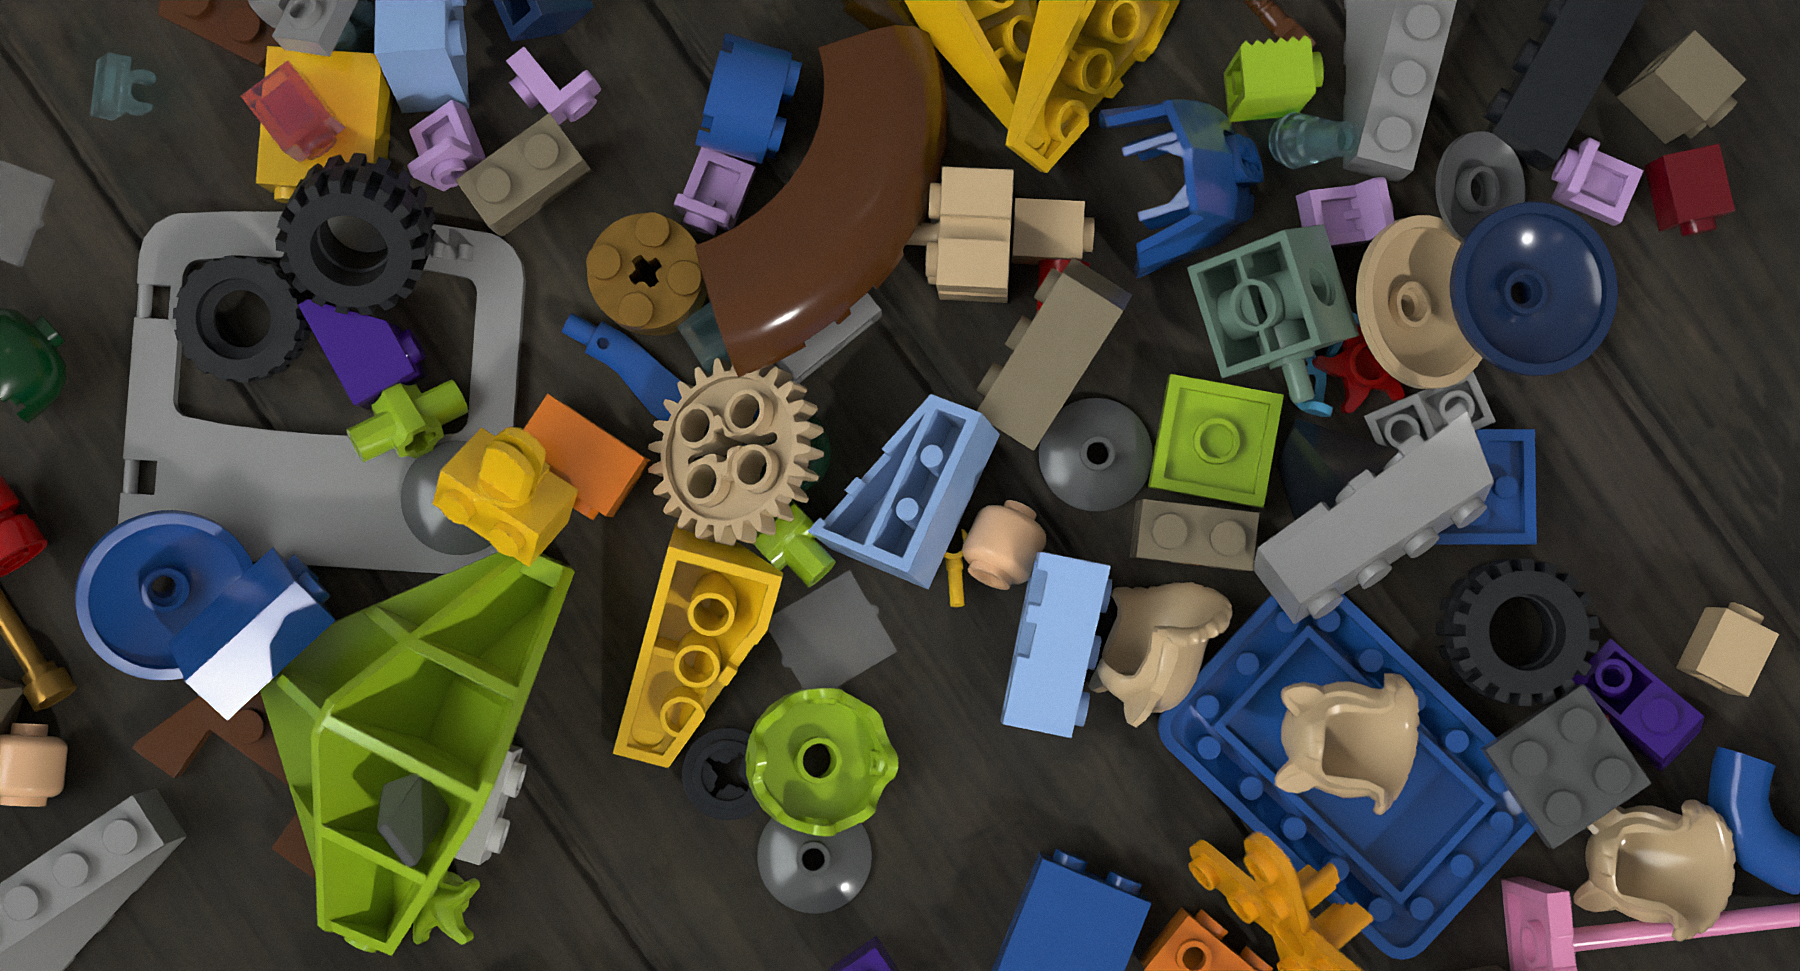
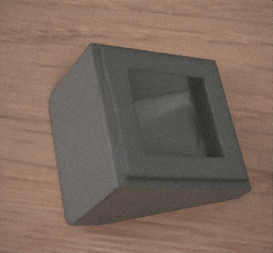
M413 773L383 785L377 828L402 862L410 867L418 863L446 821L449 814V805L432 782Z

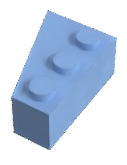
M375 0L374 53L402 113L436 111L450 100L466 106V109L470 108L466 61L467 41L463 16V6H466L467 0Z
M930 394L882 448L885 453L861 480L856 477L845 489L848 493L825 520L819 518L808 532L834 551L929 590L1000 434L982 413Z
M1036 552L1032 576L1027 583L1000 719L1002 724L1072 738L1074 725L1084 726L1090 693L1083 692L1082 689L1087 669L1095 670L1099 656L1101 636L1095 635L1099 615L1100 613H1106L1110 600L1112 580L1108 579L1109 565Z

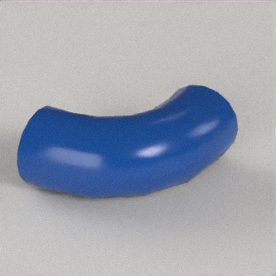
M1717 747L1711 764L1707 802L1716 813H1719L1724 818L1727 827L1733 833L1732 841L1736 862L1743 870L1772 887L1793 895L1799 894L1800 836L1779 824L1773 816L1769 802L1770 784L1776 766L1736 751Z

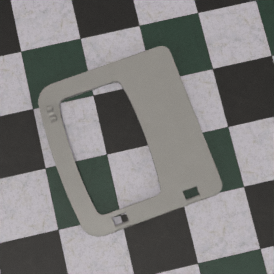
M227 211L177 213L154 224L143 239L138 261L137 284H139L137 313L136 317H134L123 452L125 466L123 492L120 493L118 525L135 516L154 511L178 510L196 513L210 518L228 529L243 545L253 562H257L273 547L286 560L295 554L306 565L446 574L497 552L490 545L481 551L467 555L444 554L427 547L415 537L402 513L401 489L405 475L416 459L408 456L400 458L395 449L363 463L349 437L346 435L265 430L220 424L184 415L178 406L182 343L176 339L174 332L177 329L176 319H173V308L177 307L179 299L176 297L180 287L186 285L189 270L198 262L223 259L224 256L230 255L254 256L260 259H281L284 252L276 251L275 238L280 231L277 225L282 212ZM337 216L327 220L334 236L351 249L361 252H375L387 248L381 233L372 224L363 219L353 216ZM433 224L432 229L436 230L434 243L423 270L470 279L475 284L477 290L467 424L458 433L444 434V437L436 445L449 441L468 442L481 427L496 436L506 427H516L526 288L524 264L516 250L499 236L486 232ZM154 286L171 287L168 319L151 318ZM140 460L157 461L154 495L137 494Z

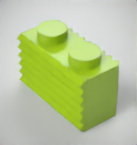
M1305 35L1300 41L1292 36L1288 42L1281 37L1275 43L1269 38L1265 44L1257 39L1251 45L1245 40L1224 72L1227 114L1230 122L1291 117L1299 114V111L1305 107V104L1315 94L1316 87H1322L1323 84L1322 56L1319 51L1312 52L1311 40Z

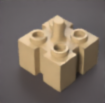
M942 167L941 183H930L929 218H931V223H922L921 226L917 225L906 245L927 246L926 277H928V284L936 285L940 300L1008 302L1014 170Z

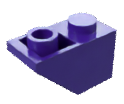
M1609 639L1587 662L1592 665L1587 675H1575L1572 679L1575 684H1584L1602 712L1609 715L1610 724L1619 737L1661 772L1702 729L1704 716L1612 639Z

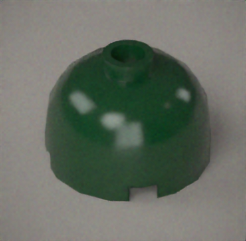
M0 307V399L4 403L10 399L16 406L22 403L25 407L17 412L16 415L28 424L44 412L58 398L66 382V363L57 348L66 341L43 315L32 321L16 309Z

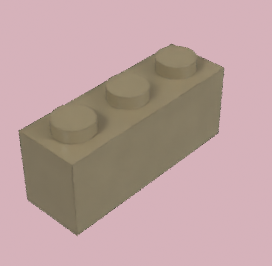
M1072 258L1063 273L1052 268L1034 296L1035 299L1043 303L1033 321L1023 315L1005 343L1007 347L1014 350L1006 365L1002 367L994 362L976 391L985 396L977 412L982 413L993 426L1034 451L1121 316L1132 294Z

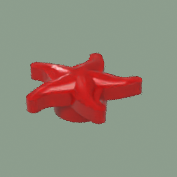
M1357 327L1359 336L1343 341V351L1331 358L1320 355L1312 359V365L1315 368L1333 377L1342 379L1345 400L1340 406V410L1343 414L1354 412L1368 396L1370 390L1385 392L1392 401L1402 400L1405 396L1400 382L1383 369L1370 351L1360 327Z

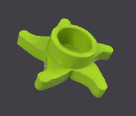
M446 870L413 922V942L417 945L426 942L429 939L430 931L436 926L459 944L463 945L473 940V932L466 927L462 914L466 911L470 898L480 887L478 879L472 878L464 882L459 875Z

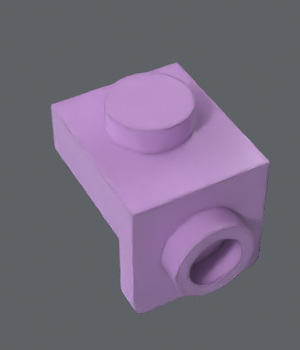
M522 47L506 60L518 75L509 82L531 110L540 103L559 125L567 118L570 122L580 119L597 102L594 96L601 91V88L588 70L582 72L563 89L559 90L525 47Z
M450 100L409 130L419 157L408 164L410 174L413 178L445 192L447 189L457 186L456 179L486 159L466 106L454 100Z
M1589 137L1573 147V149L1566 148L1561 154L1552 174V180L1558 182L1552 200L1612 226H1616L1622 222L1644 170L1597 151L1600 142Z
M701 147L683 194L678 193L674 202L677 211L685 215L682 223L711 236H715L717 228L726 232L733 229L756 174V167L720 152Z
M1384 177L1372 178L1351 186L1309 190L1296 195L1302 227L1324 224L1331 248L1361 245L1370 242L1383 228L1394 222L1393 204L1389 196L1387 181Z

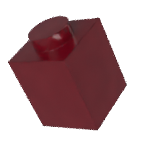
M1720 143L1663 155L1644 166L1659 232L1680 228L1681 237L1709 232L1717 229L1716 219L1735 211Z

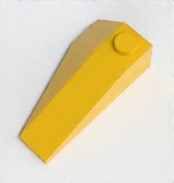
M904 0L919 28L929 33L933 45L1009 130L1038 9L1037 0Z
M1039 0L1005 145L1038 171L1048 173L1089 126V114L1104 97L1112 99L1124 86L1120 78L1134 62H1145L1154 52L1180 0Z
M675 523L613 750V754L669 768L705 718L707 710L724 686H727L733 679L739 665L755 644H758L768 630L783 578V572L737 541L734 546H729L715 541L710 542L695 537V533L678 528V523Z

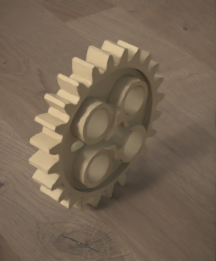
M717 358L714 360L713 372L700 367L695 368V386L682 381L677 383L682 396L679 403L672 400H664L663 404L671 416L668 421H654L653 426L664 433L663 440L649 444L648 449L661 454V461L650 466L648 472L664 478L653 492L654 495L669 499L663 512L679 518L678 528L693 532L696 538L710 542L715 541L734 546L736 540L753 544L756 541L757 531L771 536L776 534L774 517L790 522L794 519L792 510L788 505L792 499L807 503L809 498L800 486L803 480L818 481L819 478L814 471L807 468L809 460L819 459L824 456L823 451L810 446V440L818 437L824 431L823 427L807 422L818 410L817 405L802 400L807 392V388L791 381L792 374L776 366L774 367L772 364L738 378L732 363ZM760 407L759 416L753 424L754 414ZM709 424V430L707 432V435L704 437L705 429ZM777 439V441H776L775 443L770 444V445H767V446H764V445H766L765 443H769V442H772L773 440ZM699 456H703V457H704V458H700V459L694 461V459L697 458V457H699ZM767 462L766 473L760 480L761 469ZM716 478V485L711 493V485Z

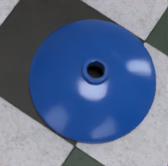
M161 510L130 518L115 526L98 540L80 568L75 588V607L81 630L94 651L108 664L124 673L149 680L183 678L168 642L253 566L252 561L243 545L228 529L205 516L187 511ZM167 576L173 579L172 586L166 591L159 592L152 588L154 581L159 577Z

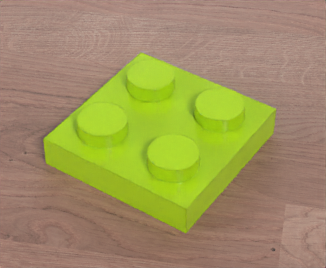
M1170 374L1166 384L1148 488L1255 508H1264L1284 395Z

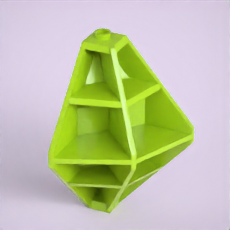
M497 551L334 621L260 690L316 873L317 925L321 929L344 936L346 942L363 951L375 953L378 950L388 955H393L479 820L492 793L575 571L570 565L541 553L533 564L528 567L513 556H506ZM415 773L434 784L449 805V814L418 863L408 867L402 862L377 827L383 785Z

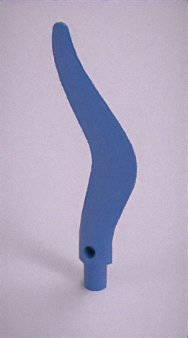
M571 313L561 333L587 346L585 354L605 363L618 373L653 416L659 420L668 421L671 414L665 408L663 402L667 399L679 403L682 396L677 383L681 380L624 333L603 321L596 326ZM760 407L756 410L753 418L759 416Z

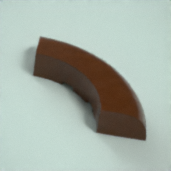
M893 25L873 29L818 47L824 77L823 107L813 142L801 165L781 191L756 214L718 237L695 245L713 312L738 378L775 364L805 348L804 342L831 323L835 322L837 325L842 323L851 315L850 308L867 294L872 287L877 290L893 272L904 256L902 249L911 238L917 225H922L929 211L930 183L936 182L941 159L945 157L947 147L946 117L948 104L945 78L937 48L933 45L928 32L915 26Z

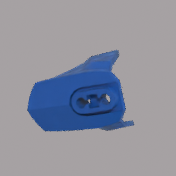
M1177 99L1163 101V103L1100 111L1097 120L1101 129L1171 123L1173 128L1171 130L1128 142L1125 147H1122L1125 157L1138 155L1143 162L1171 153L1182 157L1184 161L1185 185L1171 202L1138 212L1139 220L1149 230L1167 228L1136 244L1137 261L1134 267L1136 278L1150 274L1221 243L1238 225L1253 217L1255 195L1251 194L1249 187L1264 181L1261 159L1253 140L1238 134L1229 118L1220 109L1200 101Z

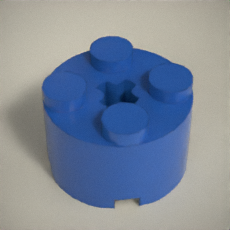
M725 32L701 127L711 129L709 133L698 130L695 145L759 164L763 163L764 156L775 159L787 121L786 118L776 116L779 103L790 104L802 66L801 62L791 60L793 52Z

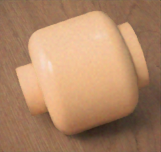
M1007 500L1004 506L988 505L978 512L962 547L963 557L969 563L968 572L971 576L988 586L1001 590H1008L1012 584H1022L1031 578L1036 552H1042L1046 545L1045 531L1035 521L1037 514L1034 510L1020 502Z
M12 723L11 734L0 735V805L43 807L47 806L48 797H54L63 791L68 747L63 739L48 736L47 724Z

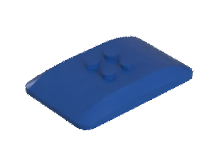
M1271 594L1200 669L1194 686L1184 700L1172 709L1160 714L1157 726L1159 738L1181 763L1254 832H1261L1275 842L1287 856L1295 871L1299 872L1307 864L1319 871L1331 862L1338 871L1340 882L1336 884L1337 889L1325 899L1330 904L1335 903L1336 905L1338 903L1342 905L1345 903L1350 905L1355 902L1358 903L1374 919L1360 932L1379 950L1391 958L1402 960L1413 958L1424 951L1533 834L1535 829L1480 749L1496 737L1344 594H1342L1343 601L1327 615L1314 619L1310 614L1296 624L1291 621ZM1386 673L1400 674L1409 682L1414 693L1418 696L1419 712L1417 714L1420 722L1417 727V732L1419 733L1418 744L1408 779L1402 792L1393 801L1389 810H1386L1382 815H1376L1372 811L1375 801L1369 796L1342 798L1315 787L1308 791L1292 793L1275 786L1277 772L1289 761V757L1286 755L1281 742V726L1287 711L1281 699L1283 688L1301 682L1315 683L1320 686L1335 682H1354L1374 689H1383L1384 675Z

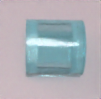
M711 302L677 326L707 373H713L715 359L720 358L727 362L731 361Z

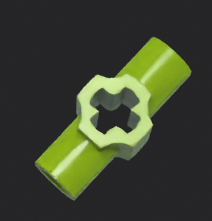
M452 379L424 393L420 392L416 384L403 385L398 383L383 390L379 399L371 405L374 413L373 417L346 429L363 463L392 449H395L400 458L408 456L416 459L433 451L436 443L444 437L442 425L469 413L461 391Z
M791 500L788 505L792 510L794 519L790 522L774 517L776 534L771 536L757 531L756 541L753 544L778 570L781 571L788 565L807 587H811L833 568L836 561L815 540L816 537L808 532L814 525V522Z

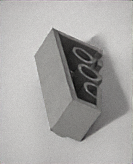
M1344 0V9H1346V41L1344 43L1346 94L1343 99V169L1376 178L1384 177L1386 180L1395 183L1400 182L1413 171L1457 0Z
M1460 402L1442 415V419L1445 421L1443 428L1431 438L1424 441L1416 433L1398 446L1399 453L1386 464L1381 474L1376 476L1373 472H1369L1366 469L1348 482V485L1335 499L1338 505L1330 509L1325 502H1320L1258 547L1253 571L1294 624L1310 614L1314 619L1327 615L1343 601L1342 594L1358 584L1363 589L1374 585L1390 572L1392 568L1390 564L1406 553L1410 558L1418 557L1438 541V533L1452 524H1455L1458 528H1463L1476 520L1486 510L1487 506L1484 502L1494 480L1468 412Z
M157 789L130 796L0 883V971H64L87 942L115 916L114 913L129 896L146 882L187 837Z

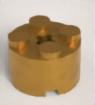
M656 212L633 214L617 220L600 234L587 256V277L593 298L601 310L613 321L634 333L668 335L684 328L699 314L707 294V288L695 250L697 243L679 223ZM647 264L653 269L662 266L655 273L659 282L653 287H649L644 281L637 283L642 278L640 269Z

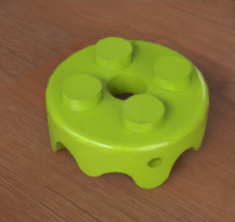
M835 688L801 689L784 695L771 704L757 720L749 736L745 755L746 776L752 794L761 808L776 822L793 830L816 836H834L870 818L876 811V805L883 789L895 778L898 771V756L887 737L879 713L859 699L841 689ZM820 743L830 753V766L823 775L812 777L804 769L803 756L810 746Z

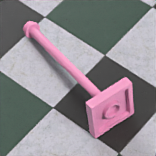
M1524 876L1501 878L1510 971H1577L1575 952L1675 941L1671 936L1674 929L1671 923H1647L1638 920L1573 928L1569 891ZM1800 902L1720 912L1719 919L1711 928H1708L1702 934L1697 933L1693 938L1800 926Z

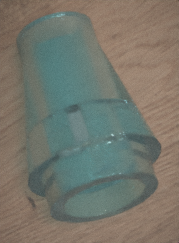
M1290 112L1277 120L1269 134V148L1273 158L1290 169H1299L1335 157L1349 156L1354 151L1357 142L1356 131L1351 123L1347 121L1337 122L1300 112Z

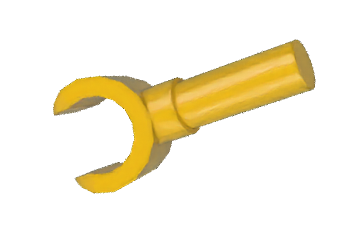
M961 529L964 544L968 534L964 529ZM962 550L955 554L946 552L943 557L945 558L946 571H948L951 607H962L965 605L962 578Z

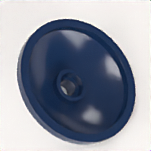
M1524 202L1501 208L1483 218L1470 230L1455 255L1450 275V299L1455 320L1471 347L1486 361L1504 371L1524 376H1544L1568 370L1584 361L1598 348L1606 337L1615 316L1618 285L1611 255L1598 233L1581 217L1563 207L1543 202ZM1513 284L1518 286L1522 293V299L1519 304L1511 297Z

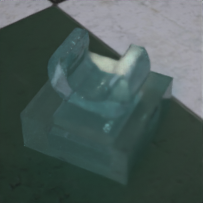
M110 52L106 53L96 62L90 116L115 120L124 115L125 111L136 116L148 114L152 111L153 104L135 100L131 94V86L133 83L152 85L156 82V75L145 69H137L130 72L132 57Z

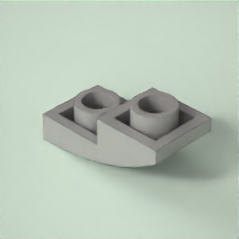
M1474 371L1454 385L1422 390L1364 416L1375 442L1398 450V446L1416 433L1426 441L1442 430L1445 423L1442 415L1459 402L1468 412L1474 431L1496 422Z

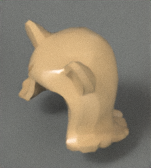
M1173 582L1171 584H1161L1158 587L1150 586L1148 589L1143 587H1134L1133 589L1117 587L1111 590L1110 596L1118 607L1117 617L1108 635L1102 652V658L1088 686L1090 690L1096 693L1109 690L1114 696L1119 698L1124 703L1127 723L1134 727L1143 723L1151 713L1164 712L1177 706L1189 694L1197 680L1208 639L1223 633L1229 626L1232 616V605L1228 598L1220 592L1195 584L1194 582Z
M1386 673L1384 675L1383 689H1374L1354 682H1335L1323 686L1315 683L1301 682L1283 688L1281 699L1287 711L1281 726V742L1286 755L1289 757V761L1277 772L1275 786L1292 793L1308 791L1315 787L1342 798L1369 796L1375 801L1372 811L1376 815H1382L1386 810H1389L1393 801L1402 792L1408 779L1418 744L1419 733L1417 732V727L1420 724L1417 714L1419 712L1418 696L1414 693L1409 682L1400 674Z
M1687 800L1681 806L1683 815L1675 814L1656 806H1635L1626 809L1618 806L1587 827L1592 832L1585 851L1589 879L1574 893V904L1584 910L1595 913L1617 910L1642 922L1671 923L1674 926L1671 936L1677 942L1692 939L1697 933L1702 934L1715 924L1720 917V912L1725 909L1728 903V897L1732 893V884L1735 881L1733 864L1736 861L1732 841L1733 833L1727 827L1724 818L1719 813H1716L1713 807L1701 804L1697 800Z

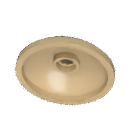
M1430 215L1406 217L1394 221L1383 228L1371 241L1363 256L1356 285L1358 320L1370 351L1383 369L1392 377L1408 386L1419 389H1437L1454 385L1465 379L1482 359L1460 331L1451 305L1450 275L1455 255L1462 241L1452 234L1443 219Z

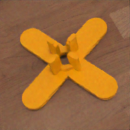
M1256 831L1244 841L1247 855L1244 857V863L1255 878L1254 881L1205 840L1200 839L1189 848L1193 860L1188 865L1196 880L1205 889L1212 891L1216 888L1225 895L1230 907L1244 922L1250 924L1255 921L1273 936L1280 959L1277 963L1278 971H1362L1338 950L1374 920L1372 915L1356 902L1352 905L1349 903L1344 905L1333 903L1315 919L1309 913L1311 909L1337 889L1336 884L1340 882L1336 867L1331 862L1319 871L1307 864L1296 873L1291 862L1278 845L1265 834Z

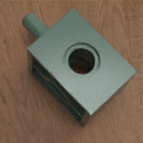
M1324 224L1283 230L1187 267L1222 378L1259 370L1268 366L1270 370L1281 367L1292 402L1295 404L1313 399L1315 396L1304 359L1314 356L1315 350L1359 336Z

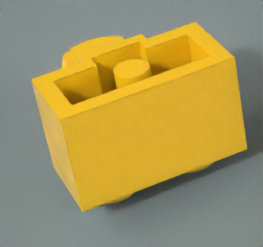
M509 426L495 436L481 427L440 470L432 504L439 508L451 521L467 526L490 541L492 546L506 556H513L530 567L567 525L578 489L549 471L550 465L544 462L545 449L528 432Z

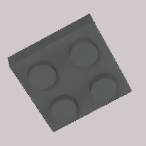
M1576 684L1577 686L1568 694H1561L1555 698L1556 700L1549 702L1480 748L1544 844L1551 849H1555L1651 784L1584 684Z

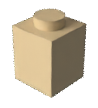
M1015 198L1012 213L1010 263L1039 265L1041 260H1072V258L1081 261L1083 252H1092L1094 218L1084 217L1085 201Z
M1731 602L1728 608L1706 607L1676 668L1726 694L1749 697L1779 634L1761 625L1764 616L1743 605Z

